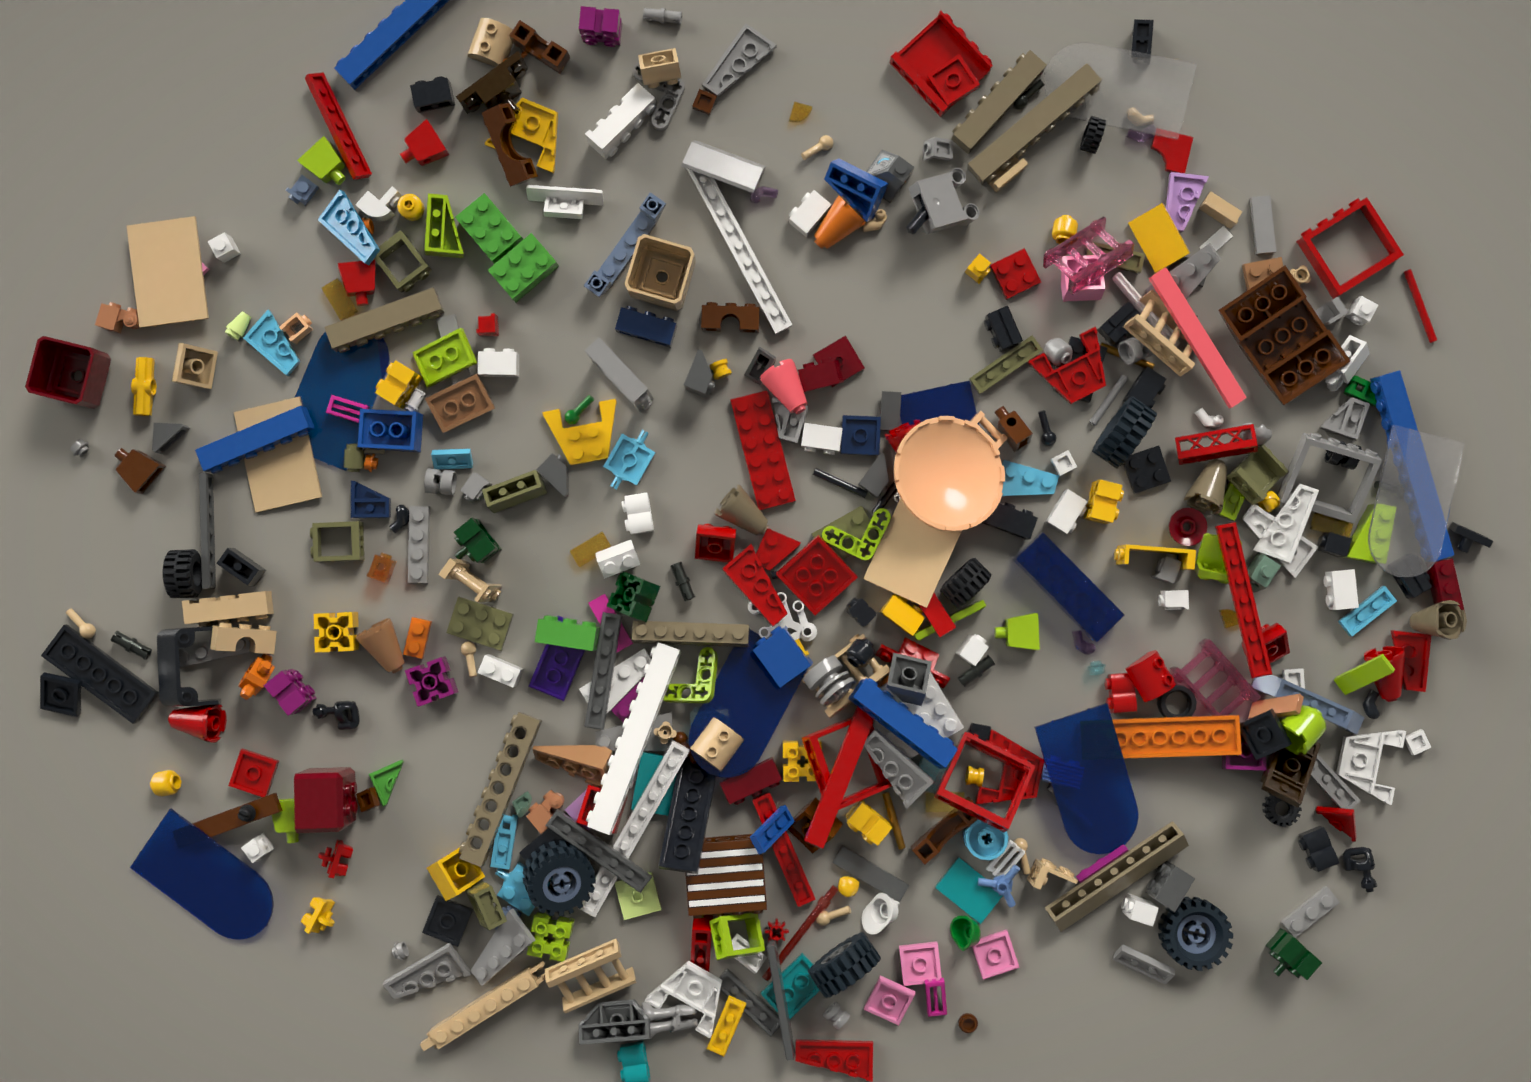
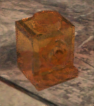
M383 552L380 555L375 554L367 577L389 583L397 561L392 560L391 555ZM380 563L384 565L382 570L378 569Z

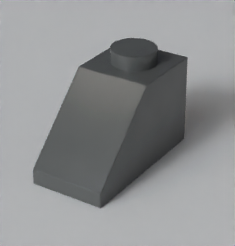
M882 452L858 484L875 498L879 495L883 496L889 488L886 486L889 479L885 455Z
M552 453L536 470L564 497H567L569 495V470L565 465L567 461L560 454L556 456Z

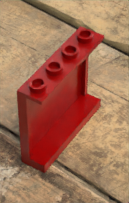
M941 10L938 16L898 53L896 51L891 55L889 61L940 117L955 104L948 108L928 80L927 75L958 54L963 58L978 82L990 73L993 67L990 58L987 55H983L979 51L977 44L973 41L970 42L963 29L957 28L953 24L952 18Z

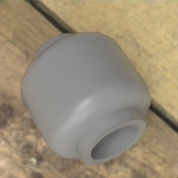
M1061 338L1051 339L1044 346V353L1048 361L1055 366L1060 367L1071 361L1072 347Z

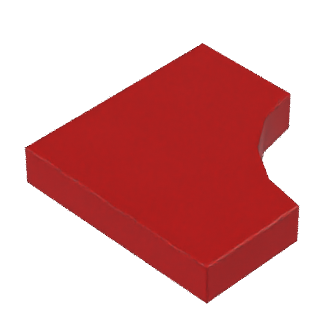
M1156 128L1151 149L1157 151L1163 157L1165 171L1185 174L1194 137Z

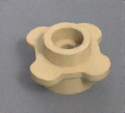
M1302 265L1296 270H1290L1299 286L1311 281L1310 273L1306 266Z
M667 721L663 722L659 728H655L653 732L655 736L659 737L661 744H667L668 740L675 738L677 732L673 730Z

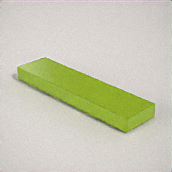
M979 600L949 616L953 623L985 608L986 604L984 600ZM929 625L917 631L913 636L915 640L919 641L936 631L932 625Z

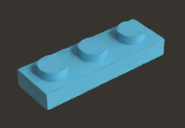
M1382 586L1361 602L1359 608L1352 609L1338 622L1346 633L1352 637L1397 602V600L1386 586Z

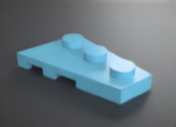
M268 309L243 339L286 376H289L301 361L285 334L279 328L280 326L272 312Z
M1003 460L1002 466H1004L1005 482H1003L1002 496L1048 495L1055 493L1059 475Z

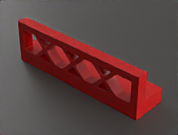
M1254 424L1175 438L1179 465L1258 452ZM1242 431H1251L1252 439L1243 440L1238 437ZM1228 434L1233 437L1229 443L1224 444L1219 441L1222 435ZM1202 438H1209L1213 441L1208 447H1203L1199 444ZM1189 441L1193 444L1190 450L1181 451L1180 442Z

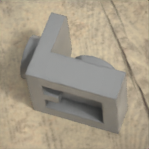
M933 137L924 141L922 148L924 160L928 161L932 158L952 160L953 140Z

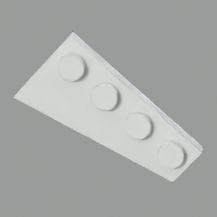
M1299 484L1253 550L1291 563L1319 490Z
M1256 504L1251 505L1242 517V520L1259 539H1261L1275 519V517ZM1301 536L1292 562L1278 560L1296 578L1318 546Z
M645 648L614 667L607 713L644 676V668L646 664L651 662V657ZM591 682L579 689L587 703L589 701Z

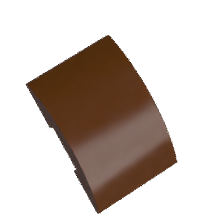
M1286 265L1218 310L1251 365L1282 405L1287 404L1350 362V359L1331 331L1324 326L1307 301V296Z

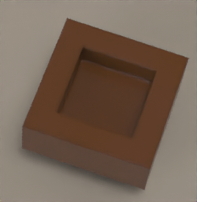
M699 89L692 109L710 115L717 96Z
M375 787L356 794L361 812H366L380 806Z

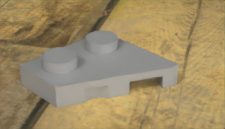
M773 397L772 402L775 409L779 438L799 444L809 407L805 406L806 409L800 414L790 413L777 398Z

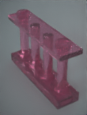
M1104 216L1094 220L1089 226L1055 248L1049 249L1044 254L1043 267L1046 269L1055 264L1069 278L1068 291L1072 295L1133 256L1134 243L1130 239L1123 244L1118 243L1105 231L1106 217ZM1099 235L1114 250L1104 253L1091 239ZM1084 244L1099 259L1089 263L1076 249ZM1069 254L1084 269L1078 273L1073 272L1061 259Z
M1204 638L1199 643L1202 647L1201 652L1181 670L1175 666L1170 668L1174 672L1172 676L1179 683L1182 682L1189 688L1212 716L1229 715L1245 700L1256 702L1261 698L1210 639ZM1206 657H1211L1215 661L1214 666L1192 684L1186 675ZM1224 671L1228 676L1226 678L1227 681L1209 697L1205 698L1199 689L1218 672ZM1237 686L1240 690V695L1218 713L1211 704L1229 688Z

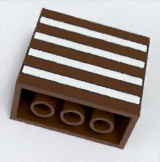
M752 834L705 837L698 874L685 873L689 916L697 919L704 918L708 914H713V917L724 916V913L743 915L746 911H752V914L763 913V910H767L763 853L758 854L750 839Z

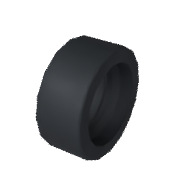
M1176 685L1170 691L1157 698L1159 712L1164 717H1191L1196 710L1197 701L1195 695L1189 688L1182 685ZM1173 692H1181L1187 697L1188 706L1181 714H1173L1166 707V699Z

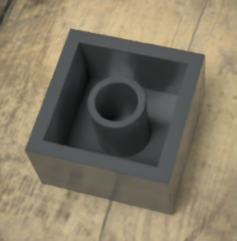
M1166 861L1158 866L1155 878L1151 879L1147 884L1146 893L1175 912L1195 878L1169 861Z

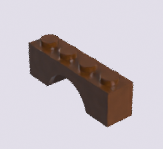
M510 103L499 104L482 112L484 123L487 126L491 141L496 149L498 159L510 187L538 177L532 159L519 155L512 145L511 131L517 121Z
M969 796L965 798L966 800L974 803ZM954 808L910 847L925 865L940 852L942 847L954 835L972 825L977 819Z

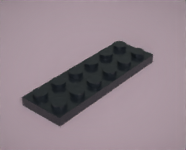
M67 624L62 626L41 654L44 659L70 678L82 680V687L132 724L137 723L159 693L92 642L83 638Z
M687 756L677 772L659 869L698 874L718 771L702 758H698L699 760L692 764Z

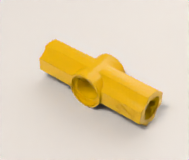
M136 357L135 378L131 382V391L134 395L133 415L152 416L153 396L157 390L156 380L154 379L155 359Z

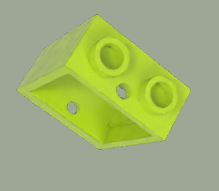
M745 913L743 915L721 916L709 921L717 960L750 956L765 951L758 914ZM745 920L750 948L733 950L728 922Z

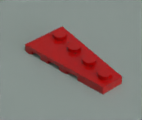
M752 544L722 568L725 574L772 627L788 614Z
M796 1039L795 1061L873 1082V1041Z

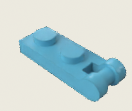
M506 813L504 814L494 839L490 867L508 870L511 868L519 819L518 815L508 816ZM504 823H509L510 829L503 828Z

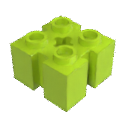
M537 912L534 915L531 932L536 933L533 935L536 940L528 947L527 955L542 958L545 953L550 954V960L565 961L570 947V942L566 941V939H569L572 935L575 919L560 916L558 920H552L551 915ZM549 934H553L552 937H554L555 939L550 940L547 936Z

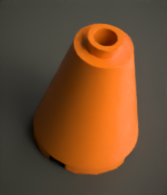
M838 196L814 234L816 238L814 242L821 249L824 247L828 249L862 227L866 221L842 197Z

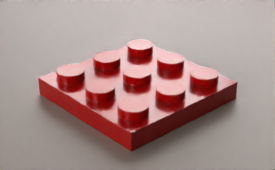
M819 535L776 572V575L814 615H817L858 578L851 568Z

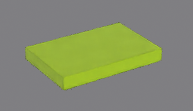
M459 328L412 352L426 387H431L477 364L463 328Z

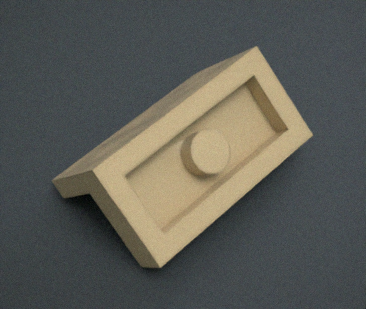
M1015 157L1010 161L1012 164L1006 170H999L996 173L997 177L989 183L996 193L1027 167L1028 163L1024 158L1019 160Z
M1211 191L1198 208L1229 229L1238 223V218L1242 214L1241 210Z

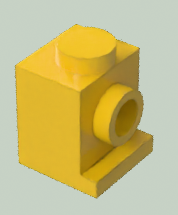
M979 253L967 267L965 273L980 284L991 271L989 267L991 262Z

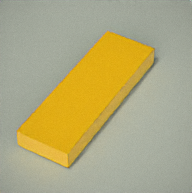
M730 995L728 996L707 1050L723 1057L725 1056L747 1004L746 1002Z

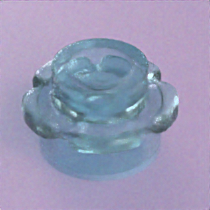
M1101 661L1090 662L1087 670H1089L1090 675L1105 673L1106 664H1102Z

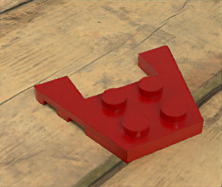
M1096 326L1079 335L1088 353L1056 370H1053L1045 353L1028 361L1029 365L1070 404L1106 386Z
M991 729L989 741L995 743L996 747L1002 750H1010L1014 753V756L1020 759L1026 758L1028 762L1036 766L1022 799L1037 798L1044 759ZM1004 763L999 789L978 787L975 803L983 804L1012 800L1023 772Z

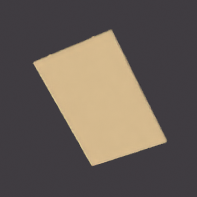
M196 217L127 225L139 328L209 319Z
M301 397L285 399L234 412L237 430L241 431L293 408L302 406ZM309 435L292 438L293 441L288 444H277L275 449L264 452V450L258 452V456L254 458H244L256 513L322 497Z
M900 498L863 579L927 608L962 530L944 531L923 523L907 509Z

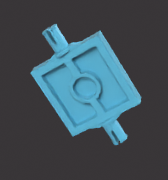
M642 430L637 439L621 434L603 466L615 475L610 485L617 490L622 480L629 481L636 486L640 482L656 452L647 448L644 444L649 434L648 432Z
M518 862L510 873L498 868L495 875L504 881L497 896L527 916H530L535 906L532 904L523 883V868H527V866Z

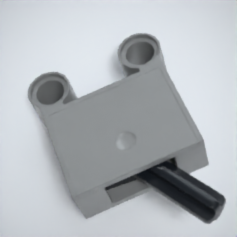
M954 168L949 173L919 180L908 188L917 209V214L906 226L908 233L915 234L922 225L926 234L958 225L967 226L979 217L980 212L975 204L970 203L962 208L955 191L966 180V175L962 169Z

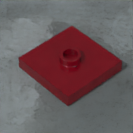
M846 335L813 354L817 364H821L822 359L832 357V360H839L843 381L865 369Z

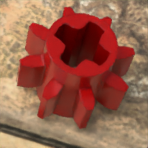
M777 918L774 923L768 921L769 929H765V933H769L768 941L773 939L778 944V940H786L784 933H789V930L783 928L786 924L785 921L779 923ZM773 928L776 930L780 928V934H773Z

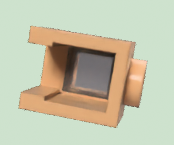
M297 312L279 327L288 334L289 340L296 345L313 330L310 326L312 324L311 320L305 314L302 316Z

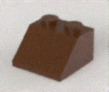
M816 797L793 818L795 822L788 828L812 854L819 848L805 842L804 839L819 804V800ZM837 817L834 820L826 843L836 835L843 825Z

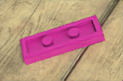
M606 594L588 603L600 625L603 612L617 614L614 609L607 607L609 599ZM622 622L617 652L633 644Z

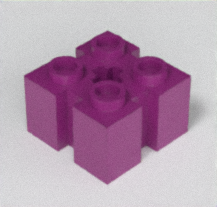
M581 6L578 29L583 42L587 45H596L598 42H604V45L607 47H615V45L621 44L623 23L618 9L604 8V10L596 9V7Z
M446 656L427 662V668L422 664L405 670L409 684H415L417 691L412 692L417 707L436 701V695L441 699L458 693L454 678L449 679L447 672L451 671ZM430 676L435 679V685L429 684Z
M282 670L263 685L271 696L276 698L279 702L278 704L288 716L300 713L317 699L314 695V689L310 685L305 686L302 682L303 676L298 670Z

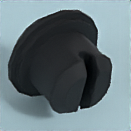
M248 804L243 805L239 810L238 818L246 822L252 821L256 815L254 807Z

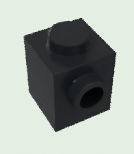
M1324 532L1318 539V551L1337 557H1347L1352 538L1332 532Z

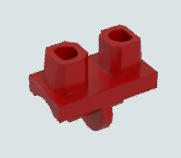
M337 839L333 854H331L332 848L327 847L325 853L320 852L318 858L323 860L321 866L327 867L330 861L327 873L329 874L328 878L333 879L335 875L346 876L348 865L339 863L340 857L350 859L353 853V847L344 844L343 840Z

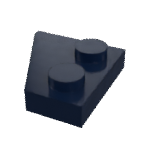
M351 481V518H391V498L356 481Z

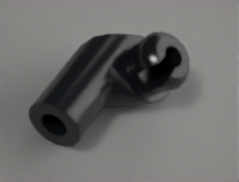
M398 505L396 507L397 520L389 526L394 533L398 532L409 522V510L405 505Z
M1372 689L1362 706L1367 717L1377 719L1380 716V712L1375 701L1380 694Z

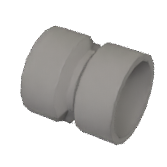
M1135 337L1124 340L1118 345L1120 358L1127 365L1153 355Z
M428 468L424 482L425 493L437 494L440 491L443 495L453 496L457 483L456 471L444 470L441 472L439 469Z

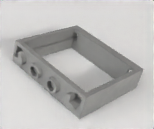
M598 337L585 350L587 355L639 411L642 409L644 411L647 410L654 399L649 389Z
M1303 433L1289 465V472L1285 475L1277 494L1280 502L1286 503L1292 495L1291 490L1310 445L1369 462L1350 509L1315 500L1311 510L1354 524L1380 467L1381 458L1377 455L1378 453L1370 449L1363 451L1358 446L1350 443L1346 446L1333 438L1326 440L1316 433H1310V435Z

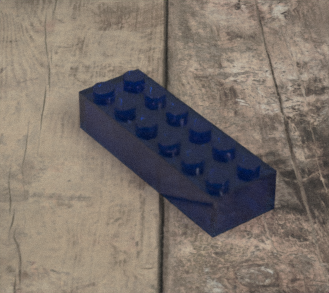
M1043 532L1039 533L1012 559L1093 642H1098L1125 615Z

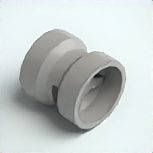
M836 1001L823 1014L827 1020L833 1021V1026L837 1030L850 1018V1014L847 1011H842L841 1006Z

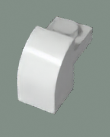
M393 186L380 200L367 191L357 202L356 206L375 221H387L395 216L390 209L398 205L402 195Z

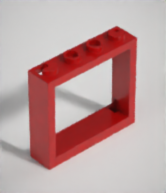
M1367 197L1361 201L1359 198L1348 204L1350 208L1345 211L1343 208L1332 214L1334 218L1329 221L1327 218L1316 224L1318 228L1313 231L1309 228L1301 233L1302 238L1296 241L1333 299L1404 255ZM1360 208L1389 255L1342 285H1339L1311 241V238Z
M853 716L801 737L821 796L830 773L818 738L849 726ZM873 723L868 736L874 731ZM869 753L868 756L878 783L844 797L839 810L892 787V784L885 778L882 773L883 771L874 762Z
M964 732L956 746L958 750L949 762L934 798L1002 832H1006L1010 828L1036 766L1028 762L1026 758L1020 759L1014 756V753L1010 750H1002L991 741L979 739V736L975 733L973 735L969 732ZM965 744L1023 772L1004 818L945 789Z

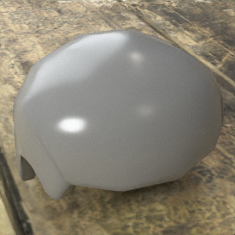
M1261 424L1260 428H1255L1258 446L1267 443L1271 439V429H1266L1263 424ZM1242 431V439H1252L1251 431Z

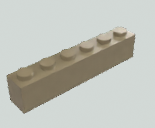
M1031 50L1026 55L1022 53L1016 60L1017 65L1013 69L1009 67L1003 74L1005 78L1001 82L997 81L990 90L992 92L988 97L984 95L977 103L979 105L975 111L971 109L965 116L967 120L963 124L959 123L952 132L954 134L951 140L967 154L974 149L1013 106V102L1045 70L1047 64Z
M433 287L324 328L332 349L343 353L349 351L352 346L367 344L368 340L374 338L376 340L382 339L387 336V333H398L409 325H420L423 323V320L428 318L430 320L437 319L441 316L440 314L444 313L437 291Z
M633 621L632 641L637 644H658L659 642L666 645L749 647L750 628L749 625Z

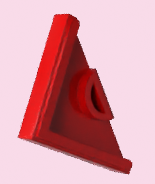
M1317 806V814L1323 815L1332 826L1351 837L1352 842H1356L1354 809Z

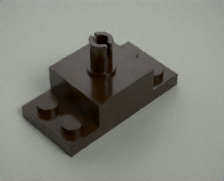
M517 51L458 94L456 98L467 114L475 112L482 103L487 110L499 104L510 103L511 108L518 114L520 109L513 102V99L522 93L515 79L523 77L528 70L523 57Z
M1316 742L1305 755L1302 752L1298 755L1294 754L1286 748L1269 754L1266 771L1263 772L1260 780L1263 783L1261 789L1298 808L1302 804L1321 744Z

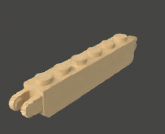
M541 961L533 967L528 966L436 1024L427 1033L428 1038L420 1044L423 1051L432 1046L435 1049L442 1048L537 988L541 982L546 980L545 973L537 977L535 972L543 968L545 963Z

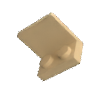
M1042 858V860L1035 859L1030 870L1031 873L1027 877V881L1033 887L1040 890L1042 885L1045 886L1048 881V872L1075 884L1078 882L1074 877V873L1070 872L1071 870L1063 866L1056 868L1057 866L1053 862Z

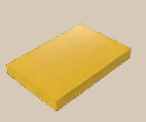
M1163 203L1128 223L1155 273L1190 254Z

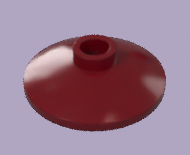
M1182 508L1171 516L1169 533L1178 544L1184 546L1196 545L1202 541L1203 535L1207 533L1206 518L1197 509ZM1185 523L1189 525L1187 531L1183 529Z

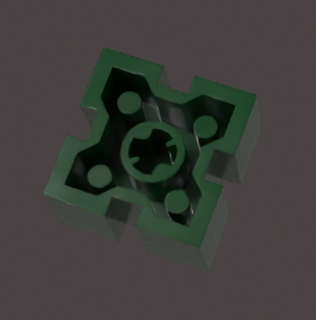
M470 518L454 531L456 535L454 539L461 547L464 546L455 554L457 559H462L467 555L473 562L485 563L502 550L479 519Z
M624 571L620 572L615 583L618 587L615 593H611L607 607L632 618L647 622L652 610L649 606L654 605V600L661 586Z
M1281 928L1266 944L1270 949L1269 954L1280 962L1273 970V973L1278 977L1287 969L1298 979L1303 977L1308 980L1322 964L1295 937Z

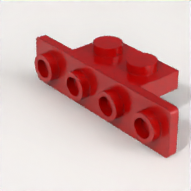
M906 637L898 652L881 644L875 654L881 660L890 663L892 662L893 653L931 661L930 672L939 687L944 689L950 681V677L934 670L940 654Z

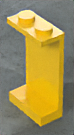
M1125 544L1118 545L1114 551L1116 565L1129 564V551L1132 550L1178 554V561L1182 562L1179 570L1195 569L1196 550Z

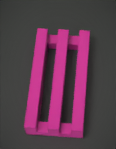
M331 395L326 413L359 423L357 418L331 410L334 407L360 415V411L334 404V401L337 400L363 409H369L370 406Z
M940 978V981L932 979L931 982L924 980L928 1017L947 1015L944 978ZM937 986L941 987L942 1010L940 1011ZM930 987H933L935 1011H931Z

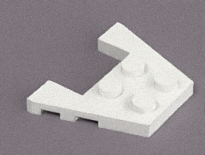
M1396 730L1343 736L1336 774L1384 803L1392 805L1395 788L1376 784L1383 744L1403 748L1406 731Z
M688 961L647 995L644 1002H649L653 1007L660 1009L669 994L704 1013L695 1030L711 1038L722 979Z

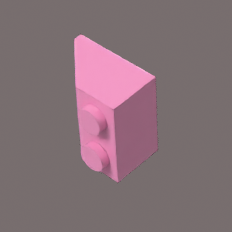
M1101 255L1062 257L1061 291L1063 302L1101 300L1105 291Z

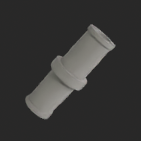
M644 8V21H658L660 24H665V22L682 24V11H667L665 8H661V10Z

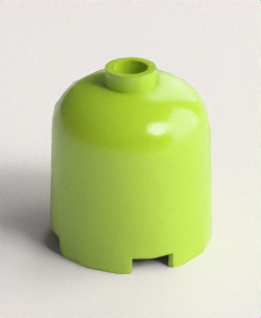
M1302 705L1300 714L1286 716L1280 721L1292 742L1290 746L1285 748L1297 755L1300 752L1305 755L1326 730V722L1322 713L1318 709Z

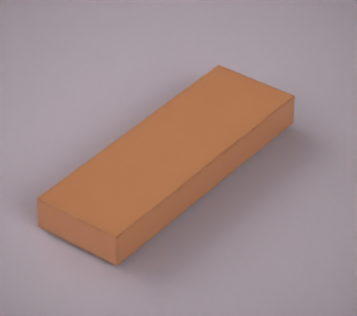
M1301 694L1254 701L1252 702L1248 718L1250 719L1272 708L1277 717L1300 714L1304 697Z

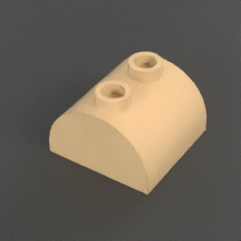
M481 18L467 56L497 67L504 59L509 57L513 46L509 35L513 29L496 20Z
M676 48L638 55L643 84L648 85V88L658 87L659 82L667 81L668 85L678 83V79L681 78Z
M179 343L172 382L212 389L218 352Z
M713 717L690 749L721 772L744 742V739L727 725Z

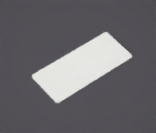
M1223 226L1199 248L1202 249L1210 243L1215 251H1217L1233 235Z

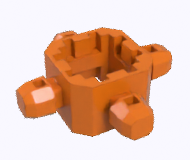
M263 654L261 658L257 657L238 684L242 688L240 696L245 700L250 699L252 695L256 696L272 674L275 666L271 664L272 656L270 654Z

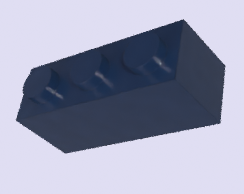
M631 306L621 307L615 326L616 332L666 347H672L677 330V323L674 322V319L665 316L663 319L657 318L656 314L648 311L640 313L637 312V308Z

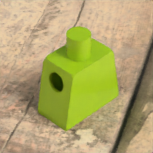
M325 136L297 160L324 183H328L332 179L337 185H340L346 179L340 172L345 167V164Z
M1038 613L1006 618L1005 627L994 628L995 639L1006 638V646L1040 650Z
M281 799L279 802L283 811L272 815L276 833L286 832L287 843L299 842V834L295 831L294 799Z

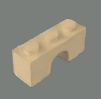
M220 622L219 626H213L210 649L235 652L238 640L247 637L250 642V652L274 654L277 631L270 630L271 626L259 625L258 629H254L248 624H239V627H232V623Z

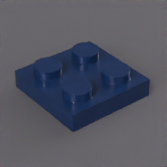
M843 415L841 454L879 456L881 417Z

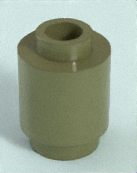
M346 444V449H344V468H348L349 472H360V469L364 468V449L357 447L358 444Z

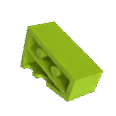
M428 193L425 255L464 258L448 195Z
M1378 503L1369 504L1359 520L1354 534L1350 537L1352 540L1347 557L1342 558L1373 564H1386L1396 507Z

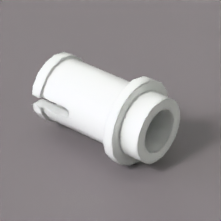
M415 388L408 403L405 402V409L408 411H419L418 407L426 393Z

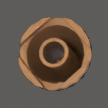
M390 618L372 625L370 629H365L356 636L357 641L387 672L392 671L394 674L403 669L402 665L405 662Z

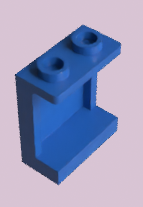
M779 625L770 632L772 636L768 639L763 637L755 643L757 647L753 651L781 688L809 668L813 661L803 653L787 631V626L781 628Z

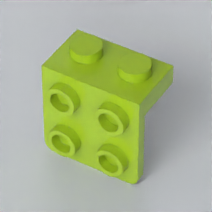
M1206 533L1203 535L1196 558L1195 572L1203 580L1213 579L1223 584H1229L1217 535Z

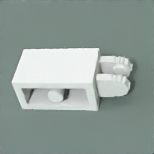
M1349 335L1341 347L1350 359V362L1326 377L1325 382L1330 391H1337L1343 382L1349 383L1370 354L1367 342Z

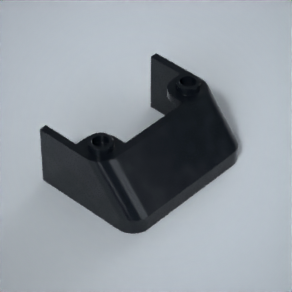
M213 626L164 629L158 633L159 699L163 705L202 706L217 705L222 702L221 699L198 700L197 691L192 687H181L179 648L190 647L195 642L196 631H212Z

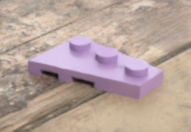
M1175 172L1169 174L1166 209L1179 232L1185 230L1209 176Z

